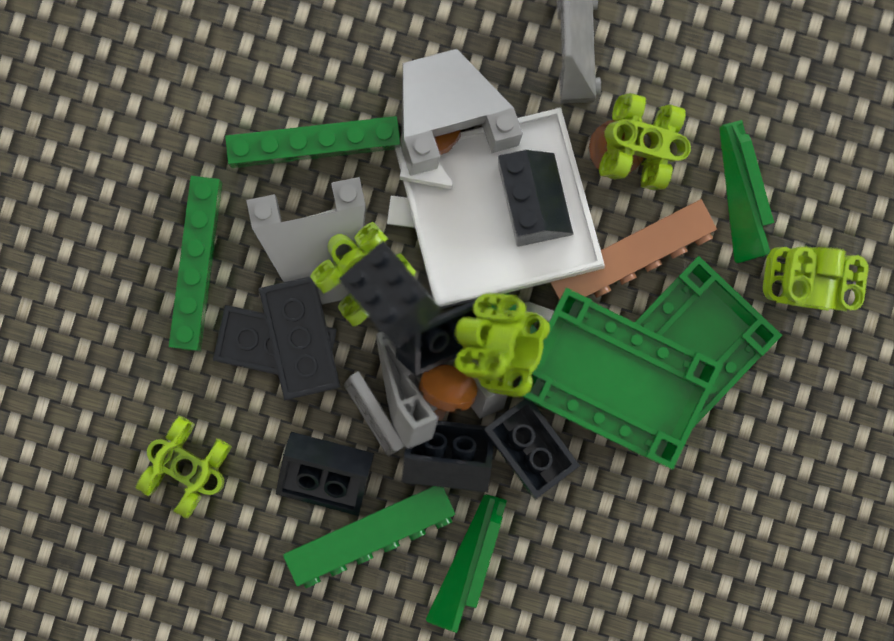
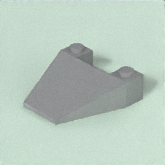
M557 0V19H561L562 68L559 74L560 103L595 102L596 95L601 94V78L595 77L593 10H598V0Z
M458 49L403 63L401 150L410 176L438 168L441 156L434 137L482 124L491 153L519 146L523 133L514 107Z
M360 177L331 183L337 211L282 222L275 194L246 200L252 229L283 282L309 277L322 262L326 260L333 262L334 260L328 252L327 245L334 235L344 234L356 242L354 237L364 227L366 205ZM341 244L338 246L336 255L346 254L349 245ZM341 282L325 294L318 288L322 305L342 301L350 294Z
M379 332L376 335L391 423L406 448L409 449L432 439L438 417L433 410L438 408L429 404L423 398L424 393L419 389L423 373L415 376L396 359L395 346L382 332ZM453 359L442 365H451L456 367V359ZM474 359L473 361H471V362H470V361L468 362V363H476L477 365H479V362H478L477 360H475V359ZM473 378L476 381L478 391L474 404L471 407L478 417L483 418L502 410L508 395L491 393L481 386L479 378Z

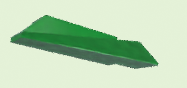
M740 120L724 124L719 128L735 263L761 258L770 253L763 227L774 223L752 140L749 134H746L743 121Z
M488 494L483 496L426 617L428 623L457 633L465 605L477 608L507 500Z

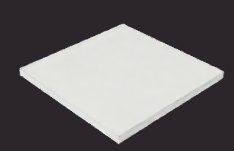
M561 107L518 118L523 133L519 146L491 153L483 127L461 132L459 141L452 146L449 152L440 155L439 160L440 165L453 181L452 189L403 180L432 296L441 309L472 302L484 293L504 294L605 268ZM396 148L401 170L404 156L401 148ZM522 150L551 152L555 154L573 235L519 247L516 246L498 167V155Z

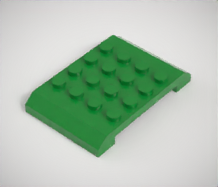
M700 256L635 321V323L687 349L699 352L723 364L694 427L782 336L775 327Z
M566 287L550 318V330L547 337L543 340L541 360L531 374L532 387L527 394L521 397L640 456L673 470L723 364L699 352L687 349Z

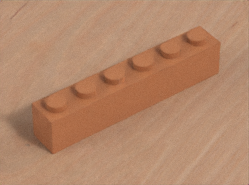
M702 199L602 249L604 269L548 283L558 302L566 287L585 297L594 294L598 298L612 291L610 285L620 281L621 285H624L637 278L635 272L643 268L649 272L661 266L660 259L671 255L672 259L688 252L686 246L694 242L700 246L713 239L711 233L715 232L717 228Z

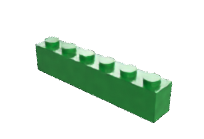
M397 116L225 136L228 164L231 168L401 148Z
M191 176L169 340V347L172 349L201 352L223 184L220 179Z
M432 486L283 554V557L296 586L303 584L306 589L321 582L319 578L321 575L330 572L331 576H335L346 571V564L356 560L359 565L374 558L372 555L374 551L382 548L384 553L399 547L398 541L409 536L410 541L425 535V528L435 524L436 528L439 529L453 522L451 517L456 514L444 487Z

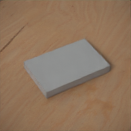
M359 371L350 376L344 383L345 389L385 454L391 456L403 448L404 444Z

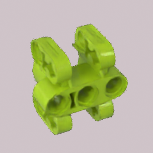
M632 93L621 95L617 98L613 107L612 119L615 122L610 123L605 129L608 151L604 153L601 159L599 174L614 180L625 178L631 169L633 155L647 158L641 163V165H644L641 175V187L653 191L665 189L672 176V165L668 164V162L681 161L687 158L691 151L689 140L685 136L678 134L684 124L685 109L670 104L659 107L660 110L656 115L654 124L651 125L642 122V115L646 105L645 97ZM645 134H647L651 139V145L649 148H647L643 142V137ZM671 142H674L677 146L675 156L670 151Z
M374 222L368 223L358 231L354 237L356 242L344 234H336L328 241V252L334 261L326 260L322 262L311 273V279L323 294L336 287L340 283L339 278L380 242L388 240ZM341 244L349 245L346 254L336 255L338 246ZM401 253L396 254L413 276H415V269ZM348 294L338 305V309L352 326L359 325L368 317L351 294Z
M775 247L767 255L763 293L768 300L781 304L829 311V309L839 311L856 310L864 302L868 264L862 256H845L846 251L840 249L820 247H794L790 249L788 247ZM782 256L786 258L785 264L777 262V257ZM849 265L857 266V272L849 270ZM774 273H784V276H774ZM777 280L782 283L783 288L782 294L778 297L772 292V285ZM847 280L856 281V285L846 284ZM848 289H851L855 294V300L851 305H847L844 301V293Z
M484 293L474 303L473 309L477 318H462L457 324L456 337L465 349L458 353L455 362L456 367L466 376L479 378L481 386L491 393L515 397L523 396L532 387L531 374L541 360L543 340L547 337L550 330L549 322L539 314L525 312V304L513 295ZM517 304V311H508L512 305ZM493 305V306H495V307L497 308V311H496L495 309H491V308H489V307H491V306ZM540 321L538 331L530 334L531 326L535 322ZM475 359V360H477V361L479 362V365H477L476 363H468V362H469V361L471 362V361H473V360ZM522 375V383L517 388H513L512 383L514 379Z
M179 416L171 426L166 436L167 440H155L148 446L147 457L153 463V466H149L145 470L135 489L147 496H152L166 474L170 475L189 487L185 489L181 501L173 510V512L186 519L191 516L202 498V495L198 492L214 495L223 489L224 477L216 468L222 465L232 446L221 439H216L207 457L204 460L183 448L195 424L183 416ZM159 444H163L164 446L157 452L155 457V447ZM183 459L190 460L193 465L192 472L187 476L181 474L178 468L179 463ZM210 474L215 475L218 480L217 487L213 490H208L204 487Z

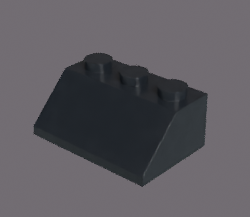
M522 150L498 155V167L516 246L519 247L573 235L555 154L551 152Z
M476 300L434 317L398 349L396 348V359L415 376L456 359L458 353L465 349L456 337L457 324L462 318H477L473 309Z
M523 399L483 429L534 500L538 499L580 467L536 405L527 399Z
M290 432L282 457L276 495L359 516L374 453Z

